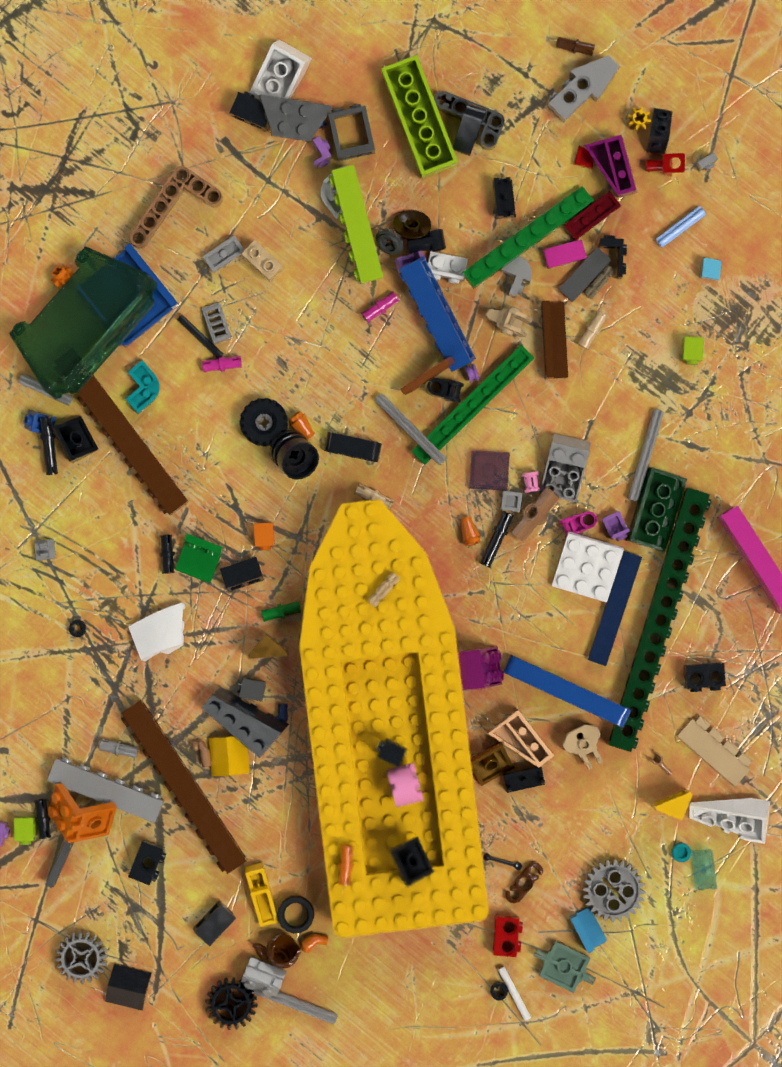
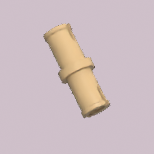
M597 311L590 325L586 326L587 330L578 344L589 349L596 335L600 334L599 330L608 316Z
M361 483L355 491L356 495L369 501L381 499L389 510L394 503L393 499L380 494V491H374Z

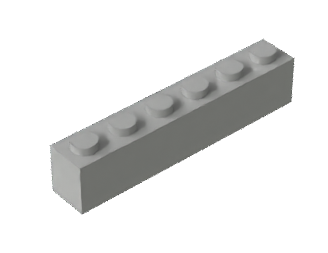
M62 756L61 759H55L47 781L54 784L63 783L69 790L102 803L114 802L117 809L153 823L157 821L165 801L161 799L162 796L155 792L145 793L143 792L144 788L137 785L130 787L125 785L126 781L116 777L115 780L107 778L108 774L97 770V773L90 771V767L80 763L79 766L72 764V760Z

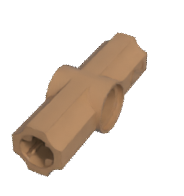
M546 487L533 504H529L524 508L522 518L511 530V533L524 542L538 525L545 523L547 513L560 497L550 488Z

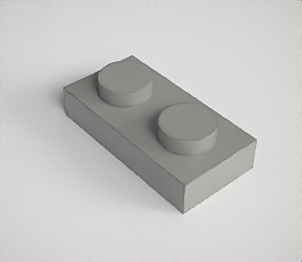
M234 235L204 255L203 258L213 273L242 255L244 248Z

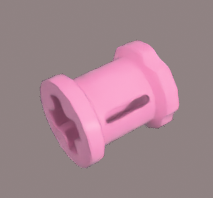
M538 472L522 474L525 482L524 493L541 491L537 480Z

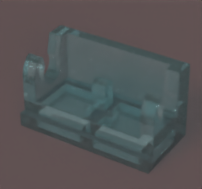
M710 848L691 851L695 888L698 890L717 889L713 851Z

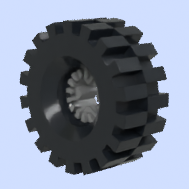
M258 398L255 401L249 402L250 404L244 407L241 413L240 426L242 433L248 441L257 446L267 447L271 445L273 439L279 433L288 429V416L284 408L277 401L269 398ZM263 417L270 421L266 428L259 425V421H262Z

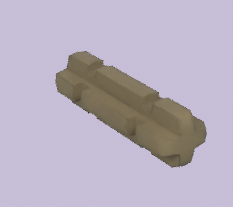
M607 265L603 273H600L593 281L591 287L587 288L585 295L592 299L597 294V291L609 280L608 278L614 274L615 270Z

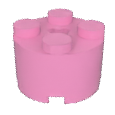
M414 763L387 770L397 807L423 801L421 789L417 790L420 788L417 775L413 776L416 774Z

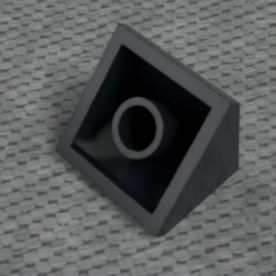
M81 416L52 427L71 463H75L99 450Z
M418 836L390 848V853L406 887L434 872Z
M114 964L107 986L105 1002L143 1011L152 972Z

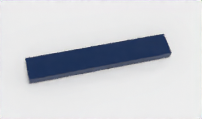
M623 551L588 657L589 661L604 666L607 665L642 560L641 556Z

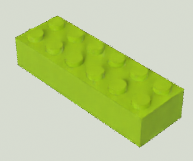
M415 55L381 68L383 79L421 178L424 179L458 166L456 155L418 56Z
M354 164L331 170L332 175H329L331 188L335 187L337 194H333L336 206L341 208V213H338L341 225L345 224L346 232L343 234L346 244L350 243L351 250L348 253L350 261L355 262L356 269L353 270L356 281L360 280V284L384 278Z

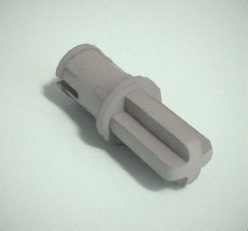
M102 738L99 745V751L115 754V756L120 754L136 758L138 754L137 747L121 744V741L113 742Z

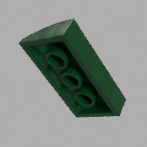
M648 467L626 541L662 552L666 551L687 482L686 478Z

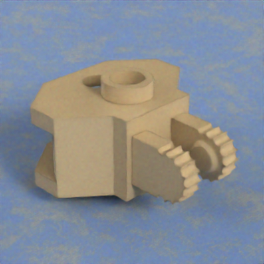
M510 307V309L502 308V311L489 309L486 312L487 318L502 329L501 333L509 336L514 334L519 337H526L527 333L520 329L522 322L531 323L533 320L514 307Z
M582 724L566 733L562 743L565 751L578 754L580 758L582 757L588 770L592 769V764L586 755L593 752L594 758L599 764L603 763L596 750L598 749L596 744L601 734L596 726ZM578 733H582V737L580 739H577Z

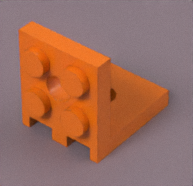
M59 783L55 784L50 806L48 807V815L52 818L58 831L61 832L67 843H73L109 835L117 806L114 802L79 809L64 784Z

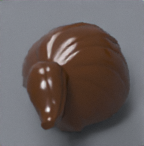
M280 934L268 941L267 947L259 943L252 945L261 959H270L274 966L282 969L289 968L295 964L301 954L299 945L287 934Z

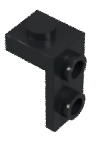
M654 108L646 151L659 154L666 153L670 136L672 111Z
M605 235L604 238L599 240V248L618 249L617 279H622L623 275H626V263H623V256L627 254V244H624V239H615L613 235Z

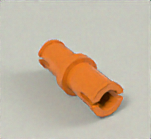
M341 845V859L338 862V867H340L339 885H351V868L354 867V863H352L353 845Z

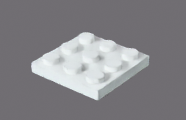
M568 531L552 586L607 602L624 548Z

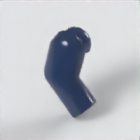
M278 704V715L275 719L280 722H287L288 704Z

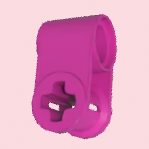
M587 511L560 520L559 523L563 525L566 533L565 538L568 531L580 534L594 527L597 523V516L593 512ZM588 514L594 518L593 524L589 526L583 523V517Z

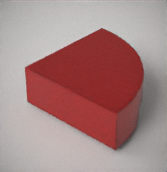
M579 146L574 165L592 170L593 160L590 153L584 147Z

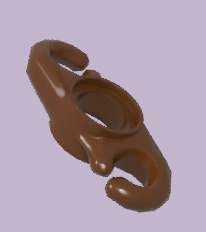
M539 863L529 864L516 878L514 885L510 887V891L518 893L517 898H511L510 892H505V897L510 903L520 902L532 889L534 882L539 879L538 875L531 874L532 868H537L539 875L543 874V868ZM521 878L529 879L530 885L527 888L519 886Z

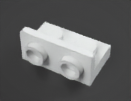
M430 251L428 265L436 280L445 278L448 279L449 283L459 284V282L464 281L462 272L466 270L468 259Z

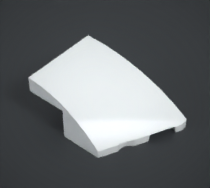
M184 603L160 610L128 627L142 661H147L160 652L170 654L183 646L184 621L182 620L183 609H185Z

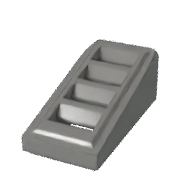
M220 302L202 308L213 344L232 339ZM218 309V313L208 316L207 312ZM221 317L218 321L210 322V319ZM223 323V327L213 330L212 326ZM223 330L226 331L225 334L215 337V333Z

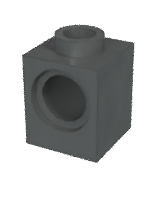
M243 678L242 681L238 682L237 692L240 693L239 697L263 701L266 682Z

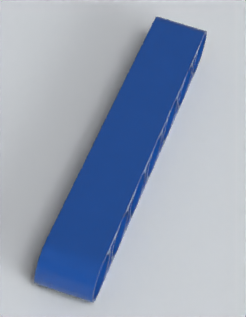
M510 655L503 670V673L622 728L631 712L628 708L513 655Z

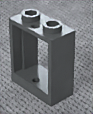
M355 104L347 110L342 108L331 110L328 117L338 162L375 154L366 106ZM362 113L369 144L341 150L334 119Z

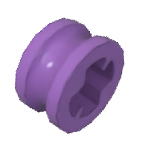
M472 364L471 367L465 366L470 383L474 379L479 380L475 364Z

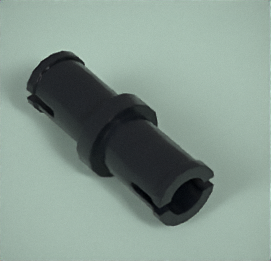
M160 535L162 574L175 573L173 561L175 552H173L172 535Z
M47 799L34 801L37 816L35 822L38 823L39 839L51 838L49 825L51 818L48 816Z

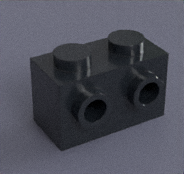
M238 92L229 112L230 116L266 131L269 123L265 118L262 102L254 99L255 96L249 92Z

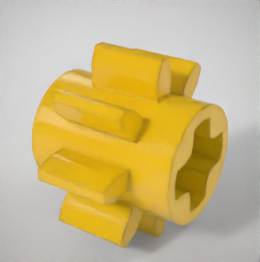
M643 107L638 111L633 108V115L629 114L627 116L628 119H631L628 126L633 125L635 131L640 127L645 130V123H651V120L647 119L650 112L645 113ZM637 116L643 117L642 123L635 121Z

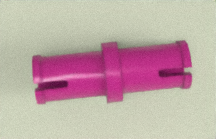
M392 291L380 301L376 300L373 306L361 314L369 323L381 313L385 314L388 308L399 302V299Z
M222 356L219 359L202 360L203 372L217 370L224 372L225 369L242 368L241 356L229 358Z

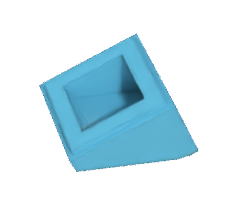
M703 258L700 278L720 280L722 261Z

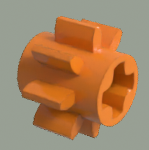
M59 265L52 271L51 275L53 278L51 281L58 289L61 287L67 289L75 281L73 278L75 273L68 265L65 267Z

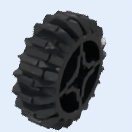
M227 977L224 978V985L220 980L217 981L219 988L212 985L211 989L214 993H207L212 999L205 1000V1003L211 1004V1006L206 1007V1011H213L208 1017H216L213 1022L214 1024L221 1021L220 1028H223L225 1023L228 1024V1030H231L232 1024H234V1028L237 1030L239 1022L243 1027L246 1026L244 1019L251 1022L252 1018L248 1014L255 1015L256 1012L251 1008H257L258 1005L252 1003V1001L257 1000V996H250L254 993V990L247 991V988L241 985L242 979L239 980L238 984L235 983V977H232L231 983H229ZM231 988L239 990L245 997H236ZM225 990L226 999L216 1004L217 995ZM229 998L236 1001L234 1009L227 1006ZM247 1003L245 1013L237 1017V1007ZM218 1010H227L232 1018L224 1017Z

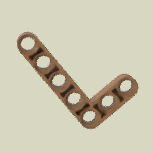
M177 167L131 232L130 241L132 245L138 249L147 246L185 190L210 207H219L222 204L223 196L220 190L187 167ZM180 172L187 173V178L183 181L177 179ZM195 183L203 184L201 191L193 190ZM171 187L177 189L174 196L167 195V190ZM213 193L219 195V199L216 202L209 201V196ZM159 203L166 205L165 210L162 212L156 211V206ZM148 219L155 220V224L151 228L145 226V222ZM136 235H143L144 240L142 243L137 244L134 242Z

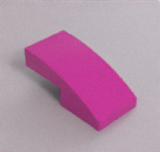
M582 240L543 250L547 269L587 258Z

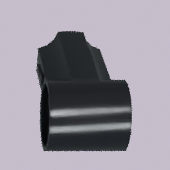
M443 229L429 231L422 238H407L409 254L418 251L429 250L434 252L446 249Z

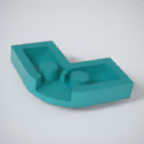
M143 360L128 371L140 387L128 396L126 400L138 414L157 398L160 391L157 376Z

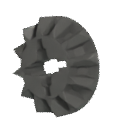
M387 228L380 229L376 234L377 245L389 255H398L405 247L403 245L404 240L399 238V234H395L393 229L390 231Z

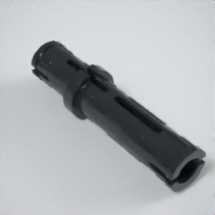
M41 417L42 434L40 439L43 440L46 475H53V473L56 475L58 474L54 443L56 435L52 430V417Z
M505 511L502 512L497 526L493 528L495 531L480 564L491 568L503 538L508 534L507 529L514 515Z

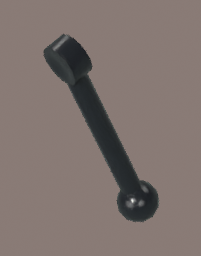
M488 853L483 856L485 861L492 860L513 866L516 870L522 869L520 862H509L492 857Z

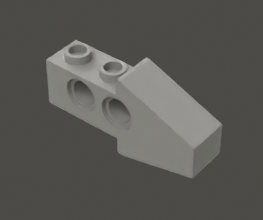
M606 56L571 70L570 76L573 80L569 78L562 85L564 89L559 94L555 92L548 99L550 101L548 108L564 123L590 97L596 102L599 100L618 71L619 65L610 56ZM584 81L587 84V88L580 89L577 83ZM570 94L574 101L567 103L564 101L563 96Z

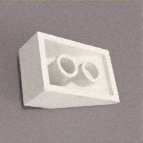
M281 40L272 43L249 93L258 99L259 95L290 99L302 80L312 58Z

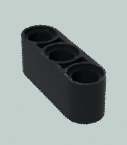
M471 103L467 104L453 144V150L470 156L486 112L485 108Z
M328 432L324 451L378 462L382 443Z

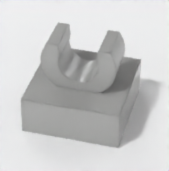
M54 539L34 541L37 561L56 559Z

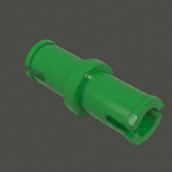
M296 601L285 605L278 604L277 607L261 610L263 621L266 622L276 618L284 619V616L301 613L299 602Z

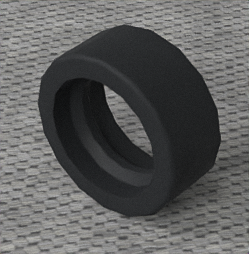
M290 896L280 904L278 921L287 932L293 934L302 933L311 926L314 919V908L306 898ZM293 903L302 904L307 910V919L299 926L290 925L285 919V910Z

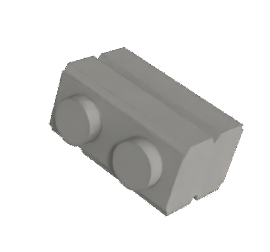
M250 957L241 982L247 989H257L268 997H277L286 970Z

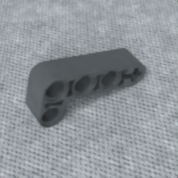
M446 91L436 93L434 100L438 111L461 120L464 112H457L455 110L456 105L462 104L466 109L467 104L471 103L485 108L486 112L480 126L483 128L480 145L485 150L495 148L505 122L501 113ZM442 97H443V98H446V100H445L446 103H443V105H440V104H439V102H440L439 100H441ZM451 100H452V101H454V102L452 103V109H449V105L451 104ZM493 118H497L501 121V124L495 127L490 121ZM486 136H491L494 142L486 144L483 139Z

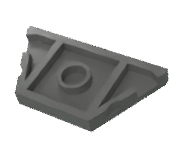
M259 95V100L262 102L265 111V118L269 123L271 136L310 142L332 110L330 105Z

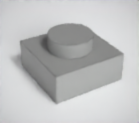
M712 153L698 161L696 167L699 172L703 169L706 172L715 167L714 163L718 158L715 153Z
M503 491L501 510L520 512L522 493Z

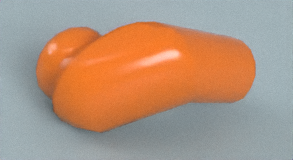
M310 934L301 943L302 951L309 953L316 944L327 945L328 936Z

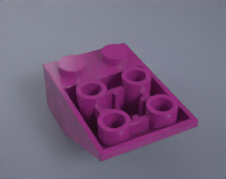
M498 646L458 652L462 691L502 685L504 674L500 668L502 656Z

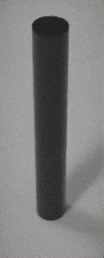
M180 315L177 320L213 355L219 359L224 354L185 316Z

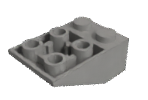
M553 433L539 494L548 487L561 499L577 502L591 442Z

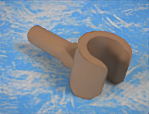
M653 751L656 754V758L653 760L648 756V760L655 765H659L670 775L672 771L664 764L663 756Z

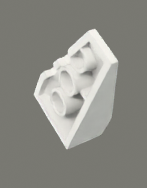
M744 798L691 802L689 818L710 827L715 825L723 828V832L728 834L730 831L740 835V839L765 844L770 815V801Z

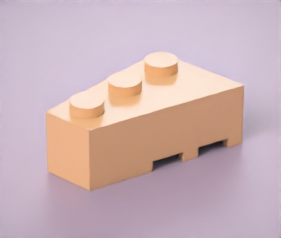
M519 709L488 732L490 736L538 768L554 756L553 752Z

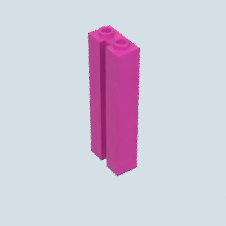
M734 506L717 518L778 613L782 614V573L739 506Z

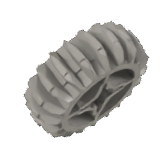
M79 931L78 938L75 933H72V940L67 936L64 938L67 944L64 942L59 943L63 950H56V953L61 956H57L55 961H61L57 965V968H64L60 972L61 975H64L66 972L68 973L66 980L73 976V983H76L78 978H80L81 984H84L85 978L90 983L92 982L91 975L97 979L99 977L97 972H104V969L100 966L107 965V962L102 961V959H106L108 955L101 953L106 950V947H99L103 941L100 940L96 943V935L90 939V932H87L85 937H83V932ZM83 942L91 947L83 950L74 943ZM70 947L74 959L68 964L66 954ZM95 951L97 962L93 968L89 956ZM89 952V953L86 955V957L84 958V960H86L85 962H84L83 960H80V961L74 963V962L77 960V958L79 957V956L77 955L78 953H79V955H83V954ZM82 966L89 972L80 973L74 971L73 968Z

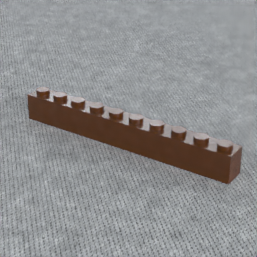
M71 348L54 362L57 365L55 370L61 377L64 375L67 378V386L72 392L76 390L80 396L77 398L83 407L88 406L91 410L89 413L95 423L99 421L103 426L101 428L103 434L107 438L110 436L113 439V447L118 453L122 451L126 457L123 459L129 468L134 467L137 471L135 476L141 484L145 482L149 487L146 491L152 499L155 497L160 502L158 507L164 514L172 515L189 502L75 349Z
M140 700L121 713L123 715L121 720L126 727L130 726L133 730L132 736L137 743L141 742L144 749L142 751L148 760L152 759L155 764L153 766L154 770L158 775L162 774L166 780L163 782L169 792L173 791L176 795L174 798L175 802L180 808L183 806L187 812L184 814L190 824L194 823L197 827L195 832L201 840L205 839L207 842L206 848L211 856L215 855L218 859L216 863L222 872L226 871L228 874L247 862L248 859L144 701Z

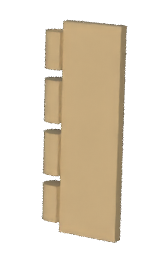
M699 716L696 720L691 719L677 736L731 784L736 786L750 771L748 766L752 763V760L743 752L736 757L735 755L739 749L729 740H726L722 745L721 742L725 737L714 727L707 732L706 730L710 723L702 716Z

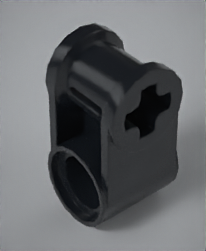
M434 378L427 383L426 391L430 396L460 403L461 399L459 397L464 383ZM433 382L440 385V391L437 393L432 392L430 389V385Z

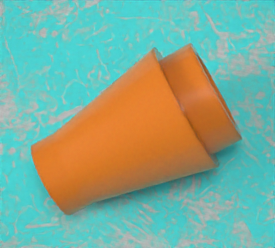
M301 411L289 419L290 426L300 432L307 440L315 434L306 415Z
M465 517L461 519L462 539L466 546L480 543L481 535L472 518Z

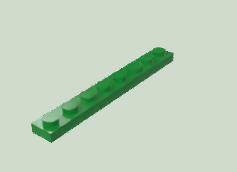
M581 186L462 272V275L472 288L475 289L594 202L593 198Z
M520 345L426 438L440 451L534 357ZM419 445L411 451L424 465L432 459Z

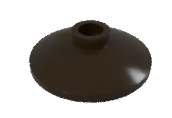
M406 210L395 216L393 228L396 233L404 238L418 239L429 233L431 220L420 211Z

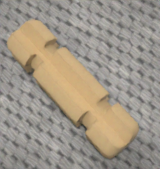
M391 573L387 577L388 580L384 581L375 591V594L368 599L369 603L377 606L380 603V599H383L393 588L392 586L399 581L397 575Z

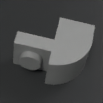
M519 256L502 269V273L515 278L508 296L516 298L517 294L521 295L525 286L522 284V281L530 284L532 278L531 267L524 258Z

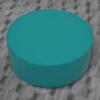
M677 843L673 846L671 853L676 861L686 862L689 860L691 849L687 844Z

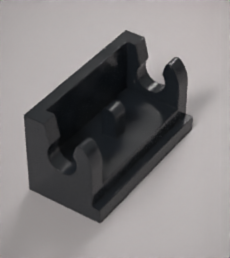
M506 177V179L494 178L493 188L497 219L516 217L512 179L510 177Z
M257 557L220 569L228 592L264 581Z
M541 766L539 768L532 767L503 774L507 793L545 785Z
M219 900L193 927L194 933L211 946L236 917Z

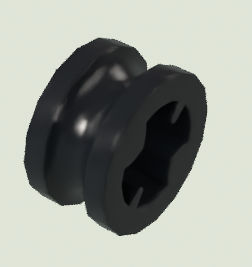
M74 620L69 625V632L74 637L83 636L87 630V626L82 620ZM79 623L82 625L81 629L83 631L82 633L77 632L76 634L74 633L75 628L73 627V625H78Z
M496 982L491 986V996L495 1000L500 1001L506 998L508 990L504 983ZM497 986H501L504 994L496 996L494 989H498Z

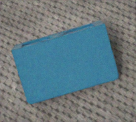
M590 907L570 916L588 953L594 951L595 947L607 941L593 912L590 911Z

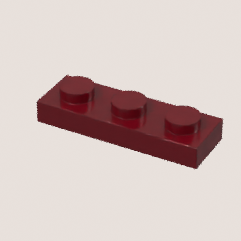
M608 191L566 223L564 227L576 241L620 208L621 204Z

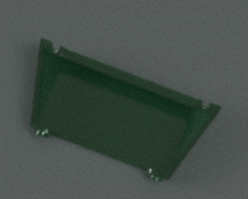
M85 246L76 255L75 264L78 270L30 324L22 321L14 325L9 335L42 388L54 399L62 398V395L66 393L71 395L78 393L153 307L154 299L152 295L153 290L157 288V282L146 272Z

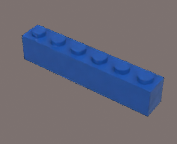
M423 256L400 268V277L404 283H407L409 294L416 301L418 312L421 317H424L428 332L434 336L436 340L435 346L442 352L443 360L452 357L455 361L449 367L451 372L474 361L476 358L425 257Z

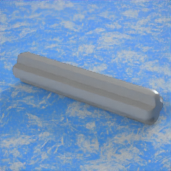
M22 374L19 378L20 384L69 406L73 400L71 395L25 374Z

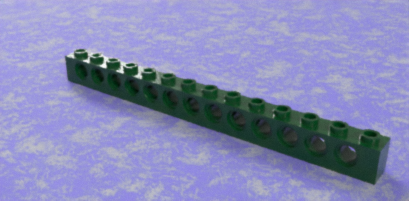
M691 488L685 489L620 705L625 708L636 707L637 715L633 718L628 716L625 725L631 726L632 732L630 735L624 736L622 734V727L614 724L608 742L609 746L632 752V748L636 749L639 738H636L638 730H642L644 724L642 719L643 712H647L650 701H647L649 693L652 694L655 688L653 679L655 675L658 676L661 664H658L660 656L664 657L667 646H664L666 638H670L672 632L670 627L671 620H675L678 609H675L677 601L680 602L683 596L681 587L683 583L686 584L689 573L686 571L688 565H692L695 554H692L694 546H698L700 540L698 532L699 528L703 529L706 518L703 515L705 510H709L711 504L710 494ZM691 505H696L699 509L696 516L691 515L689 512ZM686 523H690L693 526L691 534L684 532L683 528ZM681 541H684L688 546L686 552H681L678 549V544ZM674 560H680L682 563V568L679 571L674 570L672 567ZM669 578L676 580L677 584L674 589H670L667 586ZM665 596L671 600L669 607H663L661 604V600ZM658 615L665 617V623L662 626L656 624L655 619ZM653 633H657L660 637L657 644H652L650 641V636ZM651 651L654 654V660L648 663L645 661L644 655L646 652ZM642 670H646L649 674L648 679L645 681L639 679V672ZM637 688L643 691V696L640 699H635L633 696V692Z

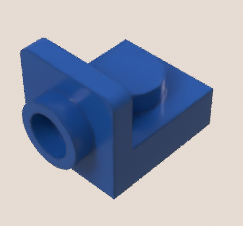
M28 410V414L24 417V428L31 432L42 434L40 418L51 416L52 426L54 427L56 417Z

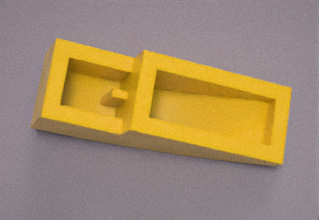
M260 862L245 866V874L260 927L278 923V916L264 863Z

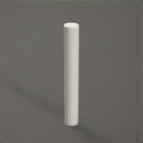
M505 966L500 967L498 971L524 1021L530 1019L531 1016Z

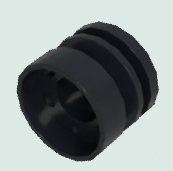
M286 430L279 433L270 445L269 454L271 460L291 479L298 480L310 476L318 465L319 454L317 449L298 431Z

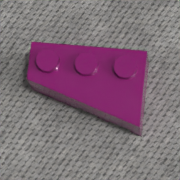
M622 135L584 145L619 198L638 193Z

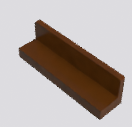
M542 301L545 379L568 378L564 302Z

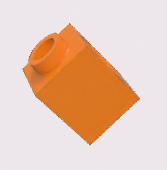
M274 523L254 524L255 547H259V551L271 550V546H275Z

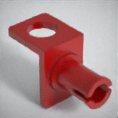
M663 154V160H647L646 170L647 172L663 171L669 177L672 176V173H684L685 154ZM673 158H679L681 162L680 166L676 169L672 168Z

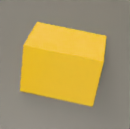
M235 736L208 738L212 776H233L250 773L248 748Z
M687 789L652 803V807L657 811L682 821L692 798V793Z

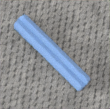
M698 206L657 237L658 245L660 247L666 246L706 215L704 209Z

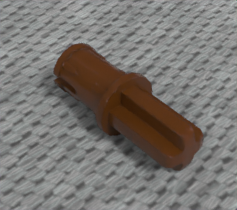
M558 37L556 47L573 51V54L577 52L593 56L595 44L581 42L579 39L572 40Z

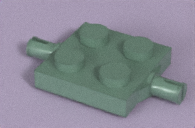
M556 940L547 954L536 949V953L533 956L543 960V967L539 973L540 977L574 993L577 985L582 980L593 985L596 977L586 973L590 957Z

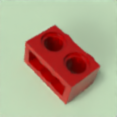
M496 915L493 956L517 957V952H521V941H518V933H522L523 922L519 921V916ZM512 922L514 924L513 930L505 931L503 929L504 924ZM505 941H510L513 944L512 948L508 951L502 948V944Z

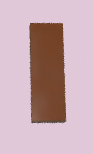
M452 357L443 360L400 390L403 395L413 392L452 366L455 361Z

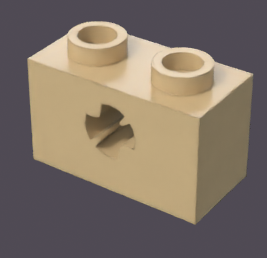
M255 240L242 253L243 258L270 283L284 269Z

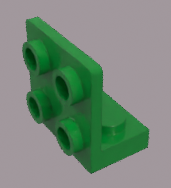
M186 534L185 544L175 570L211 583L224 547Z

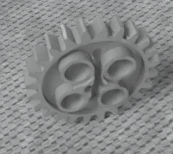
M607 859L605 866L599 862L600 868L597 869L593 866L594 873H587L590 880H584L588 884V887L582 888L588 892L583 896V898L589 899L586 905H593L590 911L594 912L597 910V917L603 914L604 921L607 920L608 916L612 922H614L615 917H618L621 922L623 915L629 919L628 913L631 912L635 915L634 908H641L638 901H644L640 897V894L646 893L640 889V887L645 885V883L639 882L642 876H635L638 870L633 869L631 871L632 865L630 863L625 867L624 860L618 864L617 860L614 859L613 864H610ZM613 872H618L620 875L616 882L610 881L609 878ZM603 877H605L614 888L618 886L617 891L626 900L625 904L622 903L614 893L610 895L611 890L602 881ZM598 885L605 886V892L601 895L595 893ZM626 886L632 887L633 890L629 896H624L622 892ZM612 899L618 900V906L615 909L608 907V903Z

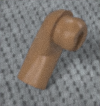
M193 741V751H200L202 767L211 766L210 751L204 741Z

